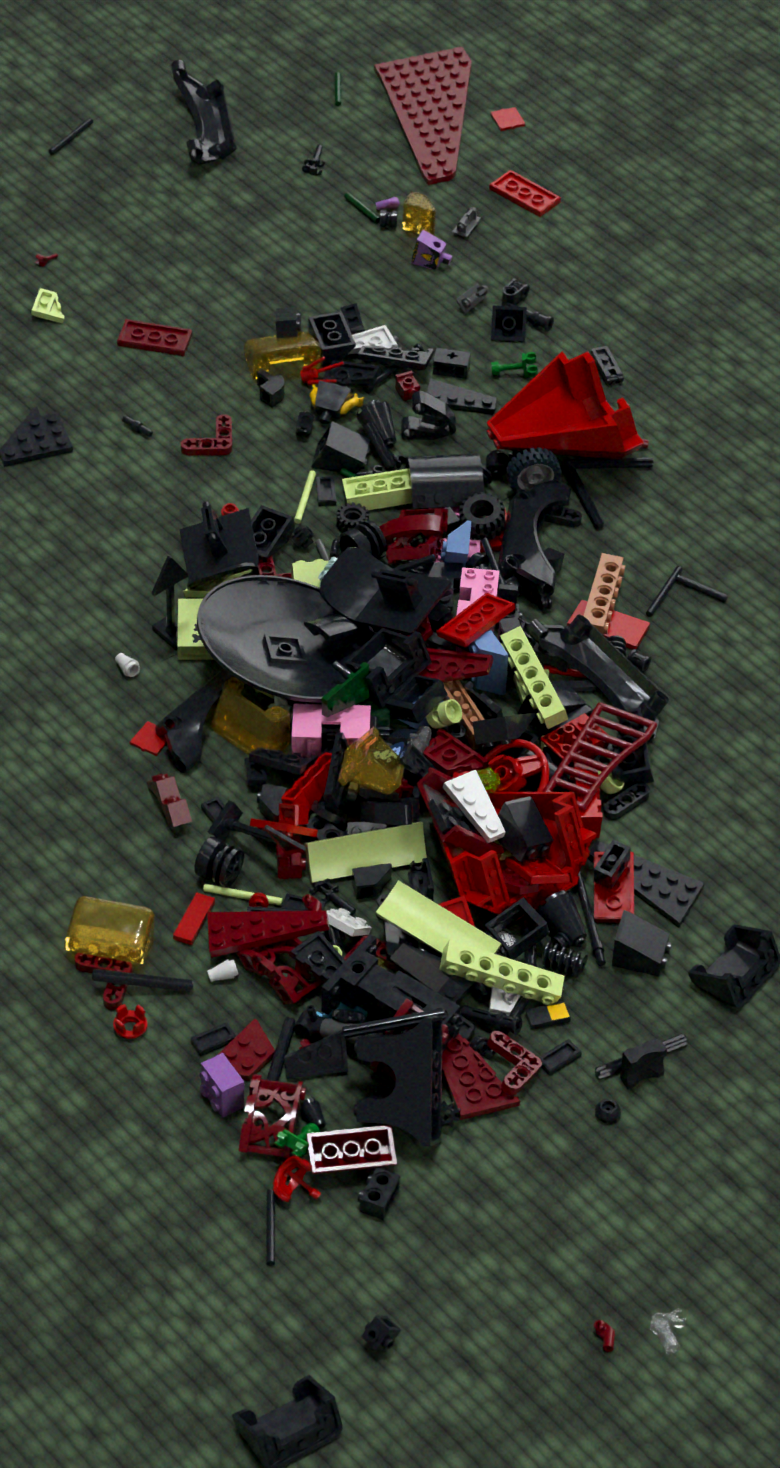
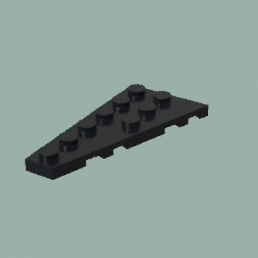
M596 840L590 849L588 859L594 863V852H605L609 845ZM634 855V894L649 906H655L661 911V915L672 919L674 925L679 928L703 890L704 883Z

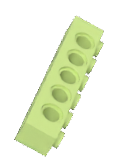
M521 626L500 635L503 642L501 645L509 655L508 662L511 668H516L517 671H514L518 681H523L524 685H522L525 695L531 696L529 702L533 710H538L536 715L540 723H545L547 729L568 720L565 708Z
M449 940L443 949L439 969L450 975H457L469 981L483 983L488 987L499 988L507 993H515L526 999L540 1001L545 1005L556 1004L562 995L563 975Z

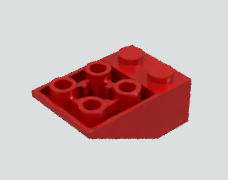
M584 713L541 737L540 740L563 760L589 717ZM596 723L593 724L591 729L607 734ZM586 736L584 742L604 749L608 746V743L590 736ZM581 748L576 752V754L592 760L597 756V754Z

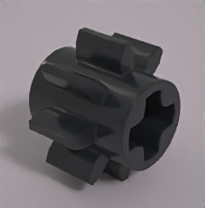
M300 525L292 531L295 534L292 540L298 547L301 548L304 545L307 548L314 542L311 539L314 537V533L308 526L302 528Z
M329 926L330 930L324 931L322 935L332 946L336 945L341 948L342 943L346 939L345 933L341 930L339 931L334 926Z
M443 1101L441 1126L443 1127L449 1123L453 1127V1120L459 1121L461 1119L457 1116L461 1108L456 1109L454 1101L450 1105ZM447 1110L451 1111L449 1118L445 1117L446 1114L444 1112Z

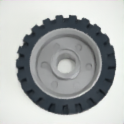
M530 448V452L526 449L523 450L524 454L519 452L516 454L517 458L513 457L511 459L512 462L509 461L506 469L509 484L514 492L523 489L530 493V489L536 484L551 480L560 481L561 469L557 457L552 451L548 452V449L545 448L543 451L541 448H537L536 451L534 448Z

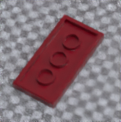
M126 319L118 337L117 346L184 356L192 337V330Z

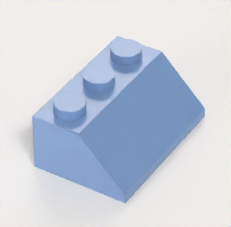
M489 630L469 645L470 653L493 656L494 661L489 675L468 678V680L477 689L505 695L508 653L494 633Z

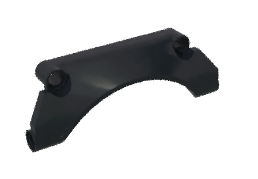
M173 61L171 64L173 79L191 110L197 129V138L189 139L186 142L189 157L200 165L214 162L219 159V156L225 159L237 150L224 86L218 79H215L208 85L202 84L187 74L184 61Z
M551 480L534 485L530 489V493L520 489L511 499L498 560V566L503 579H509L516 572L537 584L538 592L542 596H551L554 593L556 573L541 549L537 536V520L540 512L549 507L569 505L571 495L569 486L556 480Z
M578 614L571 624L565 628L562 625H543L538 619H534L525 628L526 633L543 649L563 659L591 680L605 694L614 707L621 710L641 707L643 718L656 722L658 727L659 720L655 716H658L667 705L669 698L610 643L586 617ZM657 728L647 741L648 744L652 743L655 739Z
M223 668L157 723L155 727L157 735L165 737L170 753L175 758L174 765L181 773L188 772L201 760L202 730L211 706L226 691L245 684Z

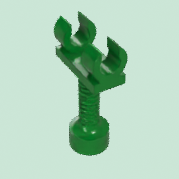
M522 353L521 363L501 365L498 361L491 362L492 375H500V372L507 370L523 369L525 378H528V376L533 378L538 374L537 366L531 365L536 363V353Z
M313 1123L304 1126L301 1134L297 1136L284 1129L283 1132L281 1131L277 1134L279 1139L274 1144L281 1148L286 1145L295 1150L292 1152L293 1155L301 1157L305 1155L309 1142L306 1141L307 1133H317L320 1130Z

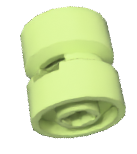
M449 699L439 703L426 716V719L432 728L440 729L460 722L462 719V709L456 700Z

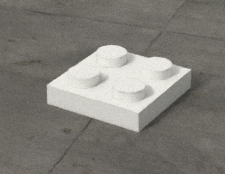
M343 908L327 910L330 925L350 936L369 935L372 927L367 925L364 919L350 916V912Z

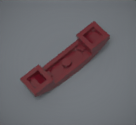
M424 514L409 515L390 520L379 528L388 544L393 543V538L420 532L424 536L441 533L443 517Z

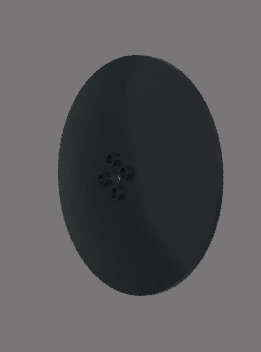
M252 575L223 582L207 593L199 606L197 614L199 637L210 656L223 669L257 690L280 698L302 702H322L324 695L337 684H343L346 680L342 677V674L332 668V665L337 661L347 669L345 662L375 635L371 626H366L358 629L356 634L329 642L321 635L314 636L303 625L305 621L329 614H340L324 601L319 587L279 576Z

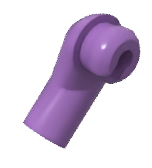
M392 197L376 202L377 210L386 208L396 209L399 207L400 202L397 197Z

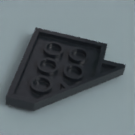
M34 407L0 448V458L4 467L73 452V446L59 413L41 416L38 408Z

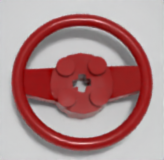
M520 739L511 740L512 743L499 744L484 757L489 761L488 764L490 765L487 772L484 773L485 769L476 770L480 780H482V784H489L484 786L485 789L489 788V790H486L487 792H517L525 786L526 777L540 771L542 775L537 792H543L549 781V765L543 751L534 743ZM513 747L526 748L535 754L516 759L505 755L496 756L500 752Z

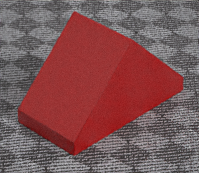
M279 803V823L291 825L308 824L309 804Z

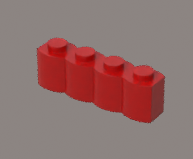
M326 752L322 754L315 764L305 771L304 776L300 777L293 784V787L283 794L282 802L288 804H309L310 811L315 800L319 802L322 795H324L332 753Z

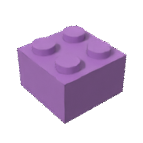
M221 1053L202 1062L200 1091L204 1097H208L215 1112L218 1111L223 1118L244 1108V1081L226 1056Z

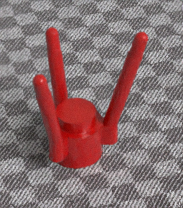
M321 357L310 365L303 367V370L300 372L302 381L308 383V385L319 384V380H316L318 373L344 365V362L318 370L312 368L325 360V357ZM331 379L320 380V381H324V382H328V383H336V382H337V380H335V379H333V380H331Z

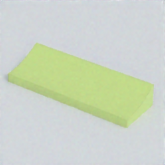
M409 468L342 479L346 503L350 505L355 503L357 506L359 503L361 507L365 506L366 510L412 503Z
M423 822L304 843V846L307 848L305 851L311 883L324 881L327 878L334 879L352 875L353 868L391 863L393 868L409 865L412 861L419 863L423 858H427Z
M399 880L376 911L377 916L441 955L449 940L496 954L502 945L499 941Z

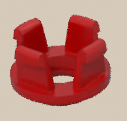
M123 1004L116 1009L117 1015L114 1019L113 1027L120 1037L134 1039L145 1033L148 1024L143 1007L137 1005L135 1011L127 1010L126 1005ZM128 1022L136 1023L132 1031L126 1030L124 1025Z

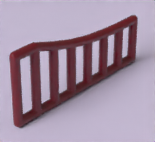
M602 702L597 703L543 792H552L555 786L583 795L582 801H577L579 810L584 811L609 774L626 757L651 738L657 728V723ZM601 711L648 728L643 733L599 717ZM596 723L637 738V740L629 743L591 728ZM586 736H590L624 750L617 754L584 742ZM581 748L612 761L606 765L578 755L576 752ZM572 760L602 772L596 777L568 765ZM565 773L590 782L592 785L589 789H586L560 778Z

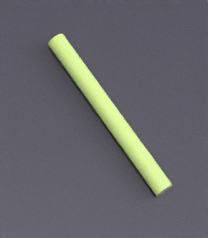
M310 471L294 518V522L297 524L301 523L316 476L315 471Z
M204 884L203 888L204 892L247 900L255 894L253 892ZM266 895L269 904L282 905L283 898Z

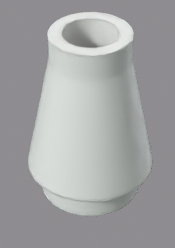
M119 653L116 656L115 661L125 676L134 677L139 673L140 666L137 660L123 653Z
M228 959L207 970L211 982L234 979V976L239 975L234 960L229 961Z

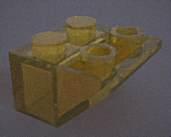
M410 191L403 203L402 229L419 234L425 230L435 236V207L426 195Z

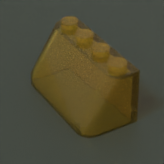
M82 896L77 899L74 905L65 938L64 950L143 964L153 944L155 915L147 907Z

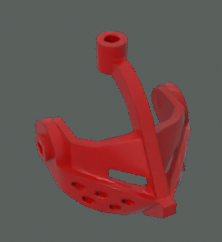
M292 1156L280 1165L273 1181V1191L279 1199L289 1202L292 1198V1191L299 1184L309 1191L311 1197L316 1200L319 1198L321 1192L303 1181L305 1172H310L313 1168L309 1161L303 1160L298 1156ZM296 1167H299V1168H300V1169H298L296 1172H294V1173L292 1172V1170H293L294 1168H296ZM289 1175L291 1176V1179L289 1181V1184L286 1185V1179Z

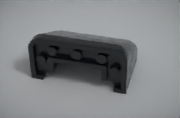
M733 924L724 935L727 949L707 970L703 965L696 964L690 969L688 974L693 984L728 1005L741 1008L779 968L780 953L772 931Z
M310 1375L298 1380L294 1384L292 1389L294 1400L259 1418H256L255 1413L250 1409H242L232 1414L236 1428L265 1468H281L336 1439L342 1432L343 1425L335 1396Z

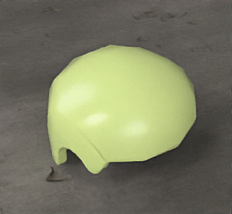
M611 772L600 786V789L604 793L614 794L622 789L624 782L613 779Z

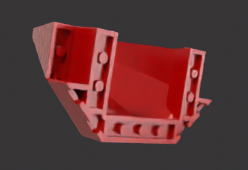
M562 351L487 422L489 429L486 431L490 440H493L497 450L523 451L527 449L530 452V448H534L535 451L537 448H541L542 451L545 448L548 449V452L552 451L553 454L621 459L638 451L644 444V441L637 433L631 408L622 397L616 400L619 408L616 411L606 401L596 362L589 352L569 360Z
M492 792L488 794L497 815L504 802L529 796L533 798L554 840L550 847L551 850L545 858L570 876L568 883L539 884V892L519 895L507 891L502 871L509 867L505 864V860H499L496 851L490 850L479 857L447 841L443 842L432 819L459 896L465 895L467 902L497 914L502 913L523 897L536 909L540 904H545V899L561 890L567 891L577 885L580 878L578 873L581 866H585L590 853L588 849L591 841L597 836V833L583 828L574 792ZM443 800V801L446 802L448 805H450V806H452V807H457V808H458L457 805H455V804H453V803H450V802H448V801H446V800Z

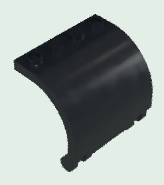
M478 453L405 457L404 469L409 468L411 480L412 509L460 507L464 500L467 501L468 496L472 497L475 493L479 495L481 492H484L483 471Z

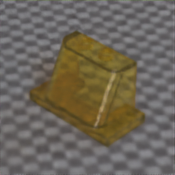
M374 726L346 749L338 781L343 786L351 781L389 795L402 784L404 766L398 762L399 756L379 736V731Z

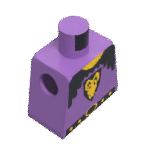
M423 230L417 238L411 263L435 270L441 262L449 265L453 256L444 253L446 248L445 242Z

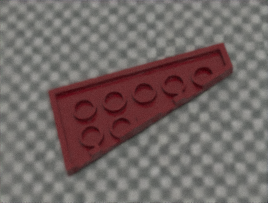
M427 648L432 662L418 675L439 679L442 682L489 675L494 658L492 655Z
M327 911L207 912L209 952L212 958L314 934L318 931L330 930Z
M458 1034L455 1039L452 1038L448 1042L447 1048L442 1052V1074L454 1101L455 1108H461L458 1112L460 1120L520 1106L521 1101L517 1096L507 1095L502 1091V1082L496 1076V1072L477 1051H474L469 1046L470 1043L466 1038H462Z

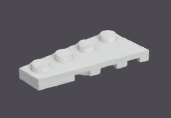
M476 770L444 782V790L487 843L504 837V827Z

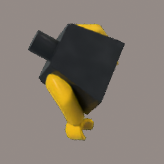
M320 380L318 387L313 385L309 395L316 413L321 415L319 421L323 424H329L331 417L340 419L343 414H346L355 406H363L364 397L358 398V394H354L353 397L351 388Z

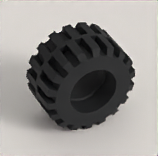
M481 492L479 495L475 493L472 497L468 496L467 501L464 500L462 502V506L459 508L460 525L466 521H471L470 539L481 541L483 538L493 540L495 536L501 535V531L505 529L506 519L505 508L499 497H493L491 493L487 495L485 492ZM479 516H489L486 518H477Z

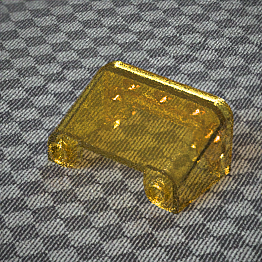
M298 332L297 337L277 338V335L250 339L244 345V354L252 378L255 380L257 379V371L260 369L270 371V364L302 360L304 366L310 365L321 358V348L309 332ZM321 362L312 368L321 369Z
M231 676L225 681L212 717V729L248 755L257 748L280 751L290 745V713L278 706L271 707L266 711L262 710L239 694L243 690L244 684L234 676Z

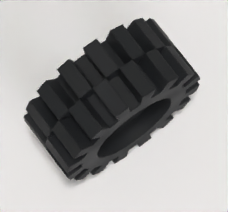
M346 503V507L342 505L337 510L336 526L339 531L342 530V533L361 522L369 520L368 509L366 510L365 506L361 507L359 503L357 506L355 503H352V505Z

